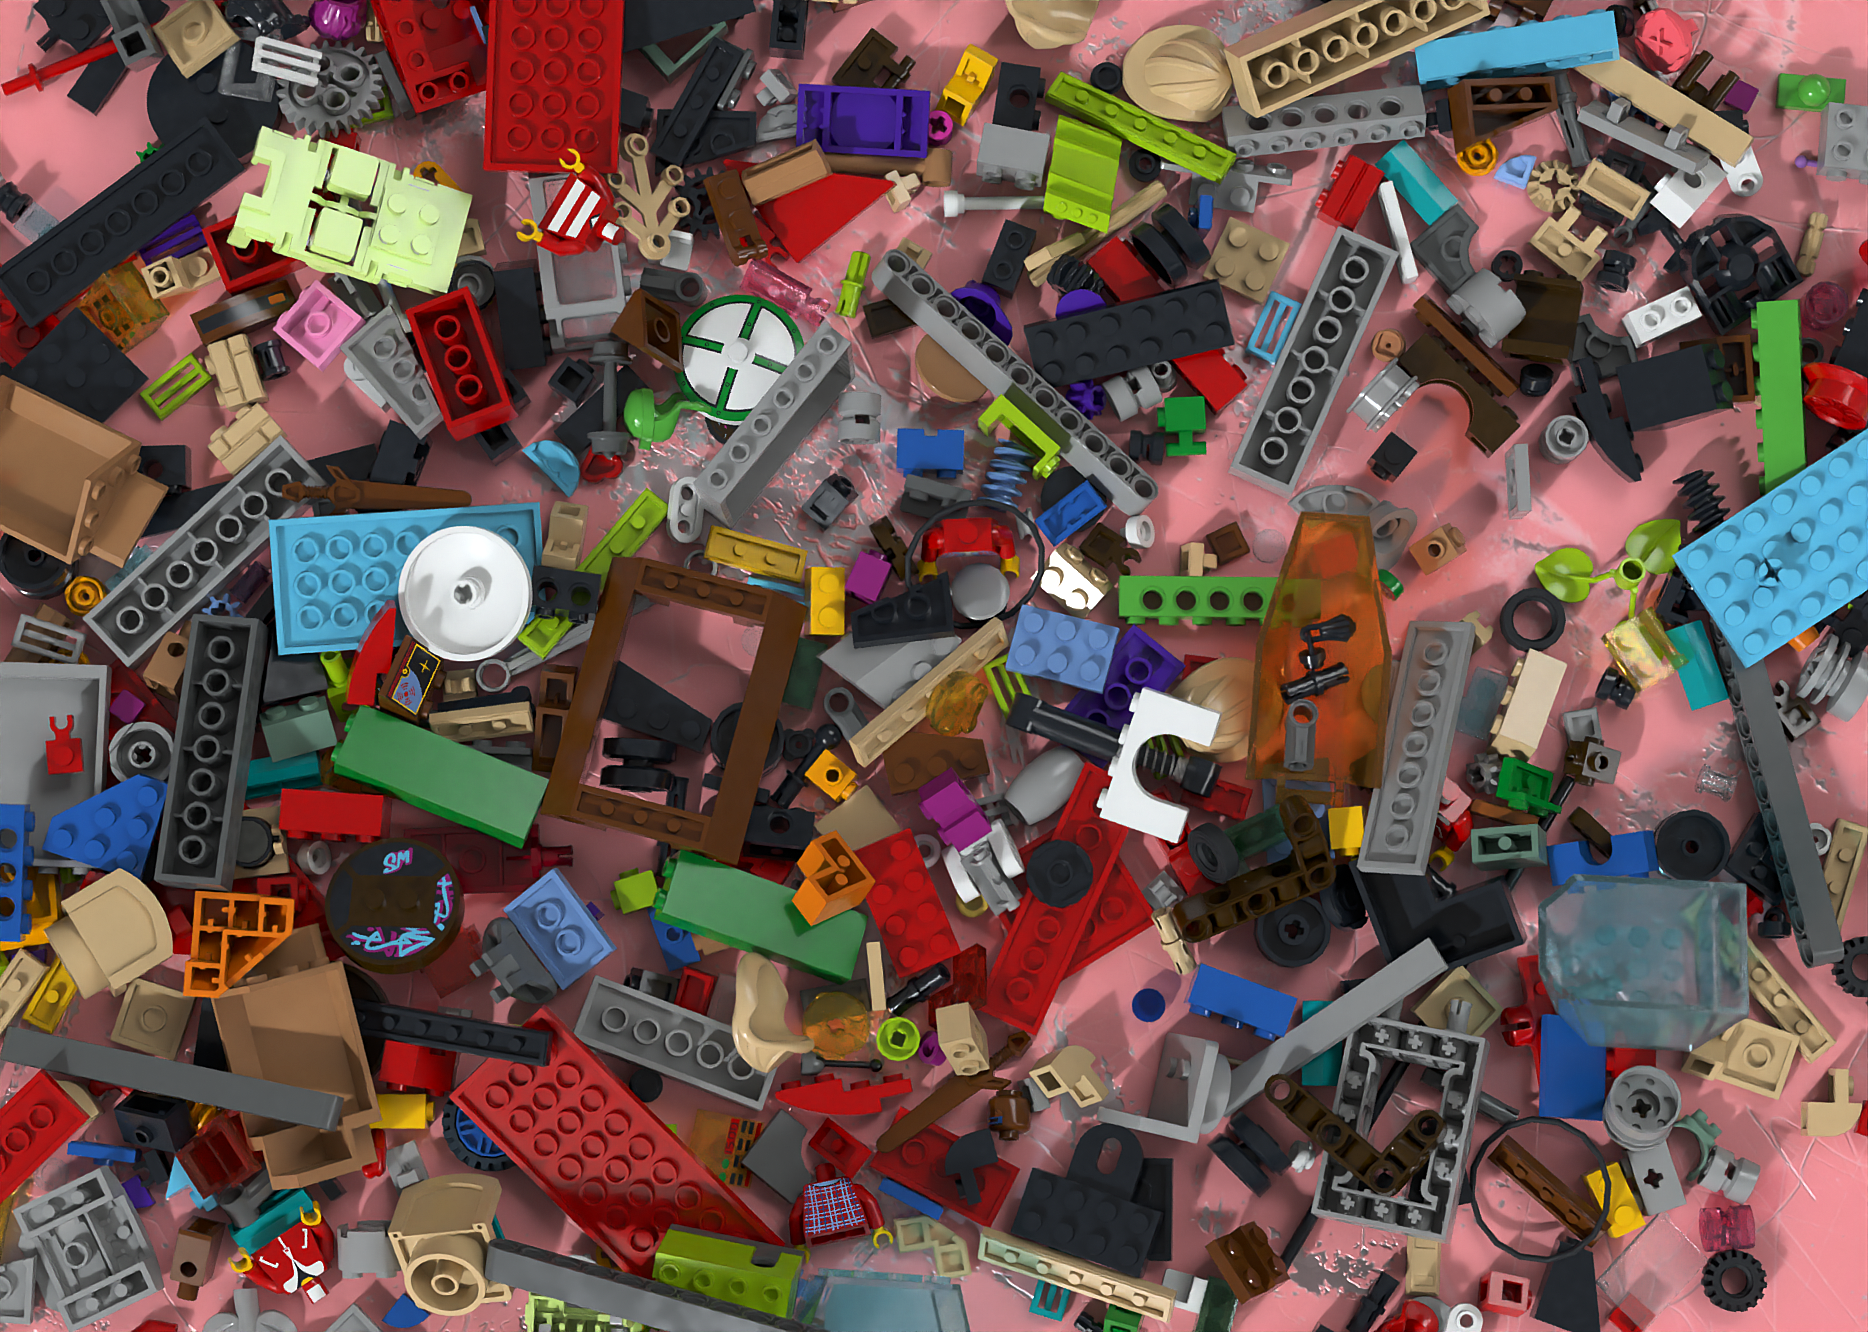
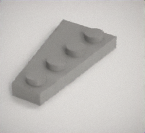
M389 304L339 348L421 440L444 418L437 398L393 307Z

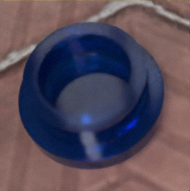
M1143 989L1136 993L1132 1000L1133 1013L1141 1021L1154 1022L1165 1011L1164 997L1157 990Z

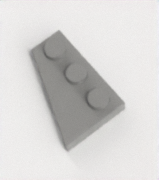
M37 1255L0 1264V1323L30 1325L33 1322Z

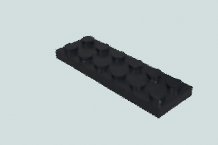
M1219 278L1027 324L1023 328L1034 370L1053 388L1235 345Z

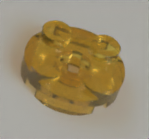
M960 670L949 674L948 677L951 680L947 681L944 686L938 683L933 689L926 705V718L931 720V728L941 735L955 736L961 732L965 734L972 732L977 725V717L983 707L984 700L988 696L987 686L982 684L971 673Z
M821 992L808 1004L803 1013V1035L814 1040L815 1046L812 1051L820 1057L832 1060L845 1058V1055L851 1054L854 1051L856 1053L867 1041L870 1025L865 1005L850 994L844 992ZM836 1018L841 1019V1023L845 1027L843 1029L838 1028L836 1033L830 1032V1026L827 1023Z

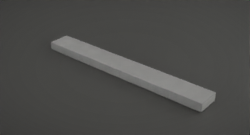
M1427 938L1285 1034L1284 1037L1279 1038L1232 1070L1230 1094L1223 1116L1225 1118L1229 1117L1263 1094L1265 1083L1272 1075H1291L1448 969L1449 966L1433 941Z

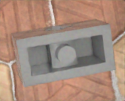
M1666 1140L1658 1147L1648 1151L1621 1150L1623 1158L1619 1159V1164L1625 1179H1631L1634 1191H1631L1642 1215L1651 1216L1687 1204ZM1647 1170L1657 1173L1658 1178L1653 1180L1654 1186L1644 1183L1643 1178L1648 1176Z

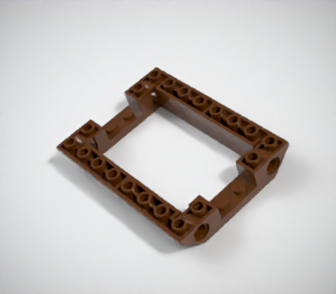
M612 557L540 814L603 831L611 828L669 843L673 849H683L696 855L738 865L806 616L807 606L773 590L648 558ZM636 595L649 598V602L668 607L671 601L733 617L735 624L754 628V625L764 627L712 817L584 785L635 606Z

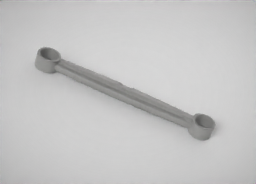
M704 550L691 552L685 559L683 568L689 569L690 561L694 557L703 556ZM712 561L713 570L710 575L716 576L718 573V564L717 562ZM636 595L632 616L656 603L649 602V598ZM588 620L587 624L575 623L544 660L528 647L504 661L498 659L485 660L479 665L476 672L478 684L489 693L503 692L510 685L511 677L589 640L594 621ZM490 664H498L506 670V680L500 687L491 688L483 683V671Z

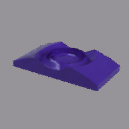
M799 84L796 147L816 139L823 152L927 158L931 91Z

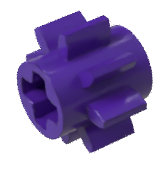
M1093 379L1070 384L1071 389L1067 391L1065 399L1088 420H1093V416L1102 415L1101 410L1104 409L1107 402L1104 389L1101 385H1093Z

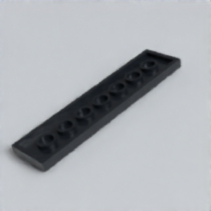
M204 116L0 267V289L29 328L34 329L247 170L208 118Z

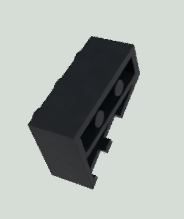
M537 259L497 263L493 270L506 370L508 368L515 370L546 366L548 362L547 357L553 356L550 337H545L544 324H548V320H546L544 304L541 302L540 291H542Z

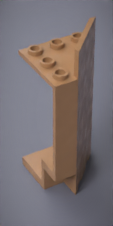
M4 375L0 376L1 531L70 565L81 556H86L90 552L123 569L170 487L137 472L141 463V457L139 456L141 442Z
M319 924L293 929V933L219 998H211L229 1073L319 1091L344 1098L336 1132L240 1112L249 1151L263 1150L272 1190L302 1188L361 1170V1166L377 1162L378 1159L369 1124L382 1120L342 960L329 962Z

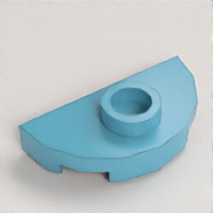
M544 440L534 442L522 450L568 497L573 495L579 484L580 469L578 460L569 448L560 442Z

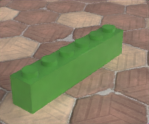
M1800 299L1757 302V309H1751L1752 329H1758V342H1753V361L1759 362L1760 376H1754L1755 396H1761L1762 409H1756L1757 429H1763V442L1757 444L1758 462H1764L1765 476H1759L1760 496L1766 495L1808 467L1805 405L1803 404L1805 396L1804 379L1802 378L1801 371L1803 368Z

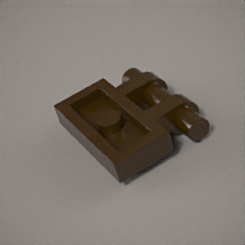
M871 28L832 77V82L840 86L897 89L901 82L905 83L911 76L909 72L916 62L908 55L899 64L895 62L892 57L898 51V47ZM883 69H886L891 75L880 87L874 83V80Z

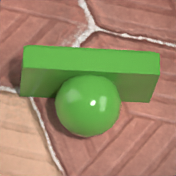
M1780 73L1778 75L1775 108L1821 112L1829 102L1844 104L1846 79L1826 78L1819 74L1805 76Z

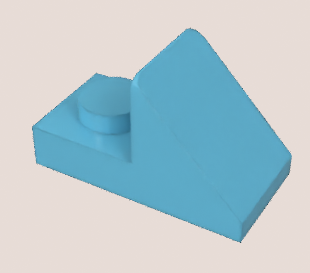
M188 1147L180 1149L175 1154L166 1199L174 1197L190 1186L193 1191L189 1194L195 1205L200 1210L205 1208L207 1212L214 1211L220 1207L218 1203L219 1194Z

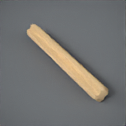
M1155 180L1111 212L1108 233L1089 227L1081 233L1086 243L1063 255L1074 256L1076 259L1080 258L1167 195L1166 188L1159 180ZM1061 256L1027 272L1029 280L1035 287H1039L1047 281L1046 278L1051 266Z

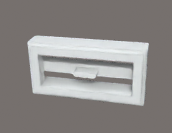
M259 36L255 42L251 70L314 87L318 85L319 78H317V73L320 72L321 66L318 63L322 59V52ZM263 47L309 59L310 62L263 50ZM261 58L308 70L309 72L306 75L261 63Z

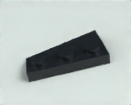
M1144 1158L1143 1167L1131 1200L1165 1213L1149 1261H1173L1174 1158Z

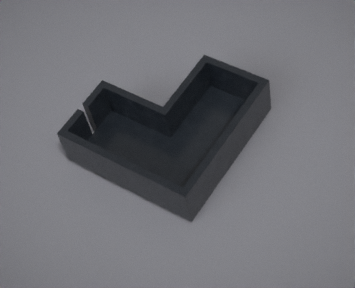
M1353 856L1348 862L1387 965L1427 938H1430L1436 947L1452 941L1453 937L1457 934L1463 935L1466 939L1464 947H1453L1440 953L1449 966L1443 972L1523 945L1528 938L1504 875L1440 897L1428 864L1424 876L1361 872L1357 867L1359 856Z

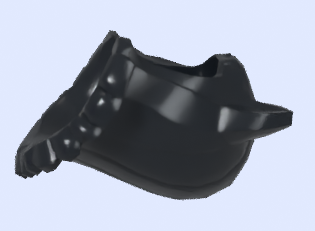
M228 0L221 3V6L225 8L226 20L230 23L235 22L239 24L253 38L254 42H256V38L259 36L278 41L287 40L307 30L312 21L308 16L294 15L282 0Z

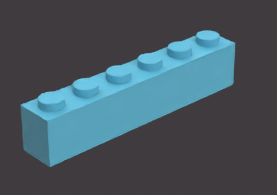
M1603 9L1592 10L1586 15L1576 17L1560 15L1552 21L1546 22L1529 20L1516 27L1494 26L1485 32L1479 33L1463 31L1455 34L1454 37L1443 39L1438 37L1415 48L1421 92L1453 87L1463 79L1511 78L1620 60L1614 12H1606Z

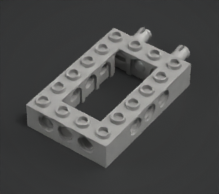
M1403 998L1381 1013L1380 1016L1375 1017L1347 1036L1332 1112L1367 1141L1384 1058L1448 1070L1444 1074L1441 1084L1444 1092L1440 1112L1438 1113L1447 1124V1135L1431 1154L1426 1180L1422 1179L1421 1193L1424 1197L1423 1204L1417 1203L1403 1196H1398V1198L1384 1197L1369 1189H1364V1191L1357 1190L1359 1179L1324 1150L1311 1213L1319 1218L1451 1244L1490 1043L1486 1038L1471 1036L1466 1033L1470 1010L1473 1004L1462 1001L1461 1005L1459 1000H1451L1447 1027L1440 1030L1400 1021ZM1339 1127L1330 1128L1327 1133L1326 1142L1333 1144L1339 1141L1342 1133Z

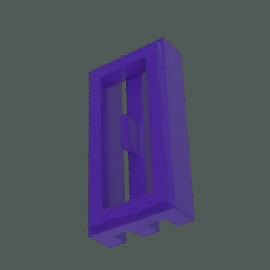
M195 214L178 221L139 250L146 266L153 264L152 258L196 236L200 240L169 256L180 259L208 246L201 230L202 227ZM191 226L194 227L193 229L147 252V248Z

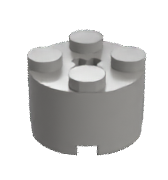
M1482 268L1446 300V303L1453 312L1462 317L1463 321L1460 325L1469 336L1474 338L1476 335H1479L1480 339L1489 348H1492L1525 318L1526 311L1511 289L1505 291L1498 285L1502 280L1497 275Z
M136 722L122 727L115 734L109 746L110 766L113 774L121 782L140 773L168 782L175 734L169 729L152 722ZM143 750L150 751L149 755L152 758L149 762H143L144 758L140 755Z
M392 1220L358 1221V1228L349 1230L348 1223L337 1227L338 1269L342 1271V1278H361L363 1273H376L377 1278L397 1276V1271L402 1269L388 1235Z

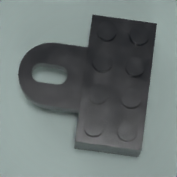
M1111 1123L1100 1124L1086 1131L1080 1138L1066 1178L1033 1167L1011 1233L1134 1277L1143 1278L1165 1213L1131 1201L1144 1162L1143 1149L1136 1135L1123 1126ZM1116 1138L1122 1145L1120 1157L1115 1170L1110 1174H1103L1098 1168V1160L1103 1145L1108 1139Z

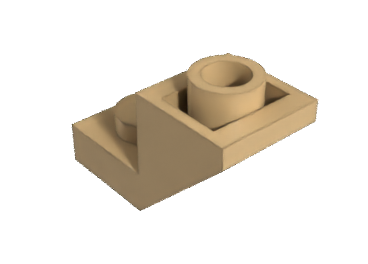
M208 246L180 259L168 256L141 269L154 300L193 292L222 279Z

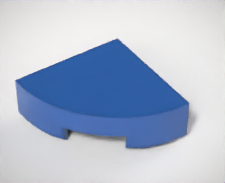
M403 1293L382 1321L393 1327L408 1328L423 1322L431 1314L425 1309L418 1308L414 1300Z

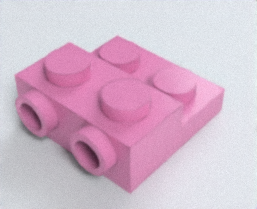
M316 279L312 285L306 287L301 292L299 300L291 309L285 311L279 317L273 330L323 372L342 351L339 347L359 331L366 321Z

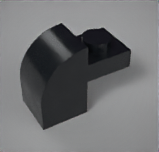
M990 1128L961 1136L951 1145L946 1155V1176L960 1173L961 1179L955 1180L960 1200L967 1198L968 1205L982 1202L973 1168L999 1161Z

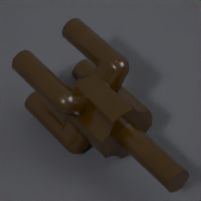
M1703 50L1700 55L1696 54L1671 87L1713 112L1740 77L1729 70L1726 75L1722 74L1708 91L1706 87L1696 81L1714 58L1711 53ZM1663 125L1660 130L1669 133L1670 128Z

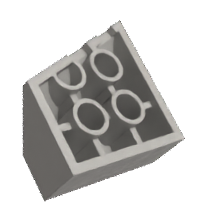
M849 631L840 638V642L829 650H823L816 657L885 710L956 650L962 639L955 634V637L854 649L852 632Z

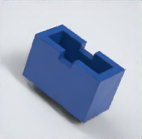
M898 428L896 469L897 473H903V478H906L907 474L923 478V473L936 474L937 479L953 480L956 479V474L963 475L964 430L938 429L937 436H924V429Z

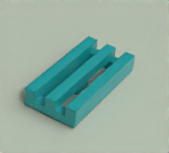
M1048 1246V1248H1051V1249H1054V1250H1057V1251H1060V1252H1063V1253H1066V1254H1069V1255L1078 1257V1256H1076V1255H1073V1254L1064 1252V1251H1062V1250H1059V1249H1056V1248H1053V1247ZM1038 1279L1029 1312L1061 1322L1071 1290L1063 1289L1059 1306L1055 1313L1050 1310L1058 1286L1051 1284L1044 1309L1038 1307L1045 1281Z

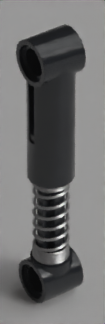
M1016 692L1005 722L1006 725L1032 735H1039L1112 762L1114 756L1120 757L1123 744L1118 743L1122 730L1049 705L1043 700L1020 692ZM1149 744L1142 745L1136 758V766H1142L1143 770L1148 768L1151 770V773L1156 771L1160 773V777L1167 775L1169 780L1180 783L1179 788L1208 799L1212 797L1222 766L1196 756H1190L1189 759L1181 756L1176 758L1174 753L1168 755L1166 750L1160 752L1157 747L1154 749L1149 748Z

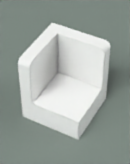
M672 229L668 235L671 242L668 255L661 260H647L652 265L686 272L689 267L695 240L691 233ZM653 238L654 245L659 247L657 241Z
M1166 1269L1161 1286L1177 1291L1174 1307L1199 1314L1207 1280L1173 1269Z

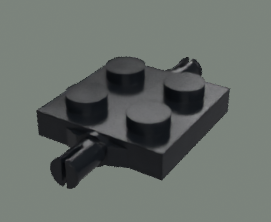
M39 0L33 6L45 19L50 29L36 42L45 53L59 39L70 44L78 53L88 50L112 27L100 0Z

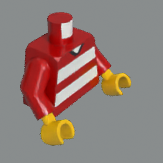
M567 149L575 155L576 162L573 165H567L560 158V164L565 169H574L577 172L576 175L569 174L538 228L537 224L531 219H523L521 221L522 224L532 229V234L525 235L518 231L516 233L518 239L524 242L533 239L536 241V245L558 256L579 255L585 252V250L595 253L599 250L604 240L612 245H618L624 237L625 229L615 223L619 217V212L613 207L615 197L606 179L588 163L582 164L580 162V155L576 150Z

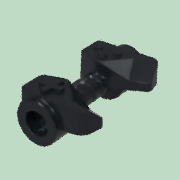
M1654 208L1644 216L1645 219L1637 225L1636 230L1640 237L1661 231L1675 250L1663 266V269L1673 274L1680 269L1679 253L1685 241L1671 224L1672 221L1657 208Z

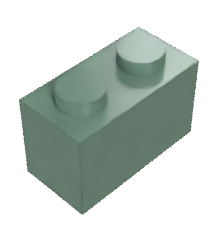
M325 695L321 697L308 696L301 699L298 703L288 706L276 705L268 708L266 712L259 714L272 762L334 746L338 743Z
M1538 824L1471 829L1472 863L1481 871L1548 866L1546 832Z

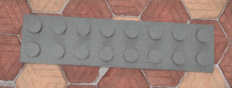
M1409 622L1357 867L1361 872L1425 876L1476 627L1472 622Z

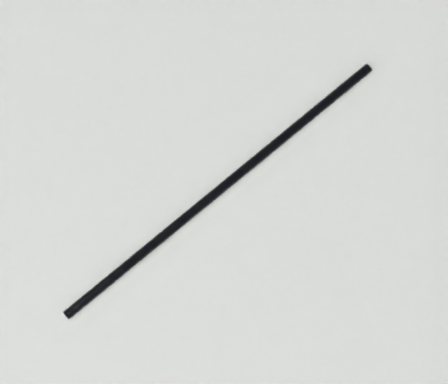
M1565 774L1549 802L1562 807L1576 784L1574 778ZM1548 813V818L1540 817L1538 825L1547 833L1557 814ZM1525 868L1508 870L1505 880L1510 893ZM1421 1021L1417 1024L1426 1027ZM1396 1060L1377 1092L1369 1132L1410 1063ZM1313 1202L1280 1256L1286 1265V1272L1319 1217L1311 1213Z

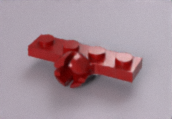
M1553 952L1517 958L1523 1003L1519 1006L1505 1008L1500 1015V1025L1517 1023L1518 1027L1516 1030L1502 1032L1506 1044L1510 1047L1525 1045L1531 1047L1539 1088L1542 1015L1564 1016Z

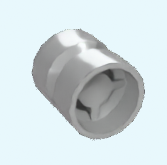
M1147 366L1128 370L1125 378L1118 375L1102 383L1107 400L1120 422L1136 415L1139 407L1148 409L1163 401L1159 387ZM1137 389L1138 392L1136 394H1133L1132 390Z
M870 392L840 393L838 414L843 416V419L838 422V442L859 445L880 443L881 424L876 420V417L881 415V395ZM855 419H864V423H856Z
M1571 415L1559 416L1553 419L1541 432L1538 440L1539 450L1542 456L1549 462L1557 465L1567 464L1573 461L1586 448L1589 440L1588 430L1585 424L1577 417Z
M1715 1145L1708 1154L1704 1168L1700 1171L1697 1184L1713 1192L1723 1190L1724 1197L1743 1205L1757 1182L1760 1165L1743 1157L1736 1160L1733 1152ZM1726 1170L1729 1171L1727 1176L1724 1175Z

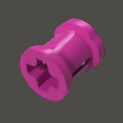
M941 110L930 112L928 143L935 147L946 145L951 140L953 134L952 119L946 112ZM940 123L944 124V132L932 133V125L937 127Z

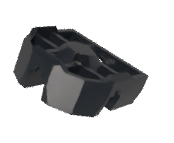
M1740 213L1718 215L1713 219L1712 225H1707L1703 229H1698L1691 233L1679 253L1680 275L1682 279L1695 292L1696 295L1693 298L1712 331L1721 336L1751 317V309H1757V302L1774 301L1804 281L1775 228L1750 215ZM1718 230L1725 240L1726 245L1723 247H1716L1710 237ZM1766 236L1772 238L1774 246H1769L1757 254L1752 246ZM1722 256L1728 258L1726 269H1719V262ZM1711 274V277H1715L1717 281L1703 290L1699 281ZM1756 280L1760 288L1748 292L1738 300L1734 291L1743 290Z

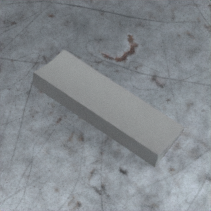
M595 975L573 1029V1033L592 1050L757 1112L763 1109L778 1068L776 1067L769 1073H764L751 1067L741 1057L735 1047L732 1026Z

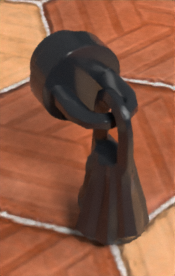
M1340 614L1328 621L1303 627L1300 631V638L1307 643L1308 649L1299 652L1300 663L1304 664V668L1307 670L1323 667L1324 660L1327 658L1325 649L1314 647L1313 643L1321 641L1348 642L1356 631V623L1353 622L1349 615ZM1319 629L1320 636L1312 637L1310 631Z

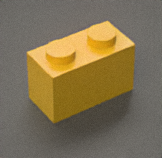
M810 567L805 569L804 601L805 606H807V612L804 621V636L837 637L844 635L845 568Z
M1363 806L1328 809L1331 850L1339 851V855L1342 857L1359 856L1367 821L1366 808Z
M1609 1161L1605 1164L1612 1184L1610 1208L1606 1220L1612 1226L1608 1229L1607 1234L1609 1237L1616 1239L1646 1225L1618 1162ZM1600 1166L1580 1176L1597 1212L1601 1215L1604 1203L1605 1182Z

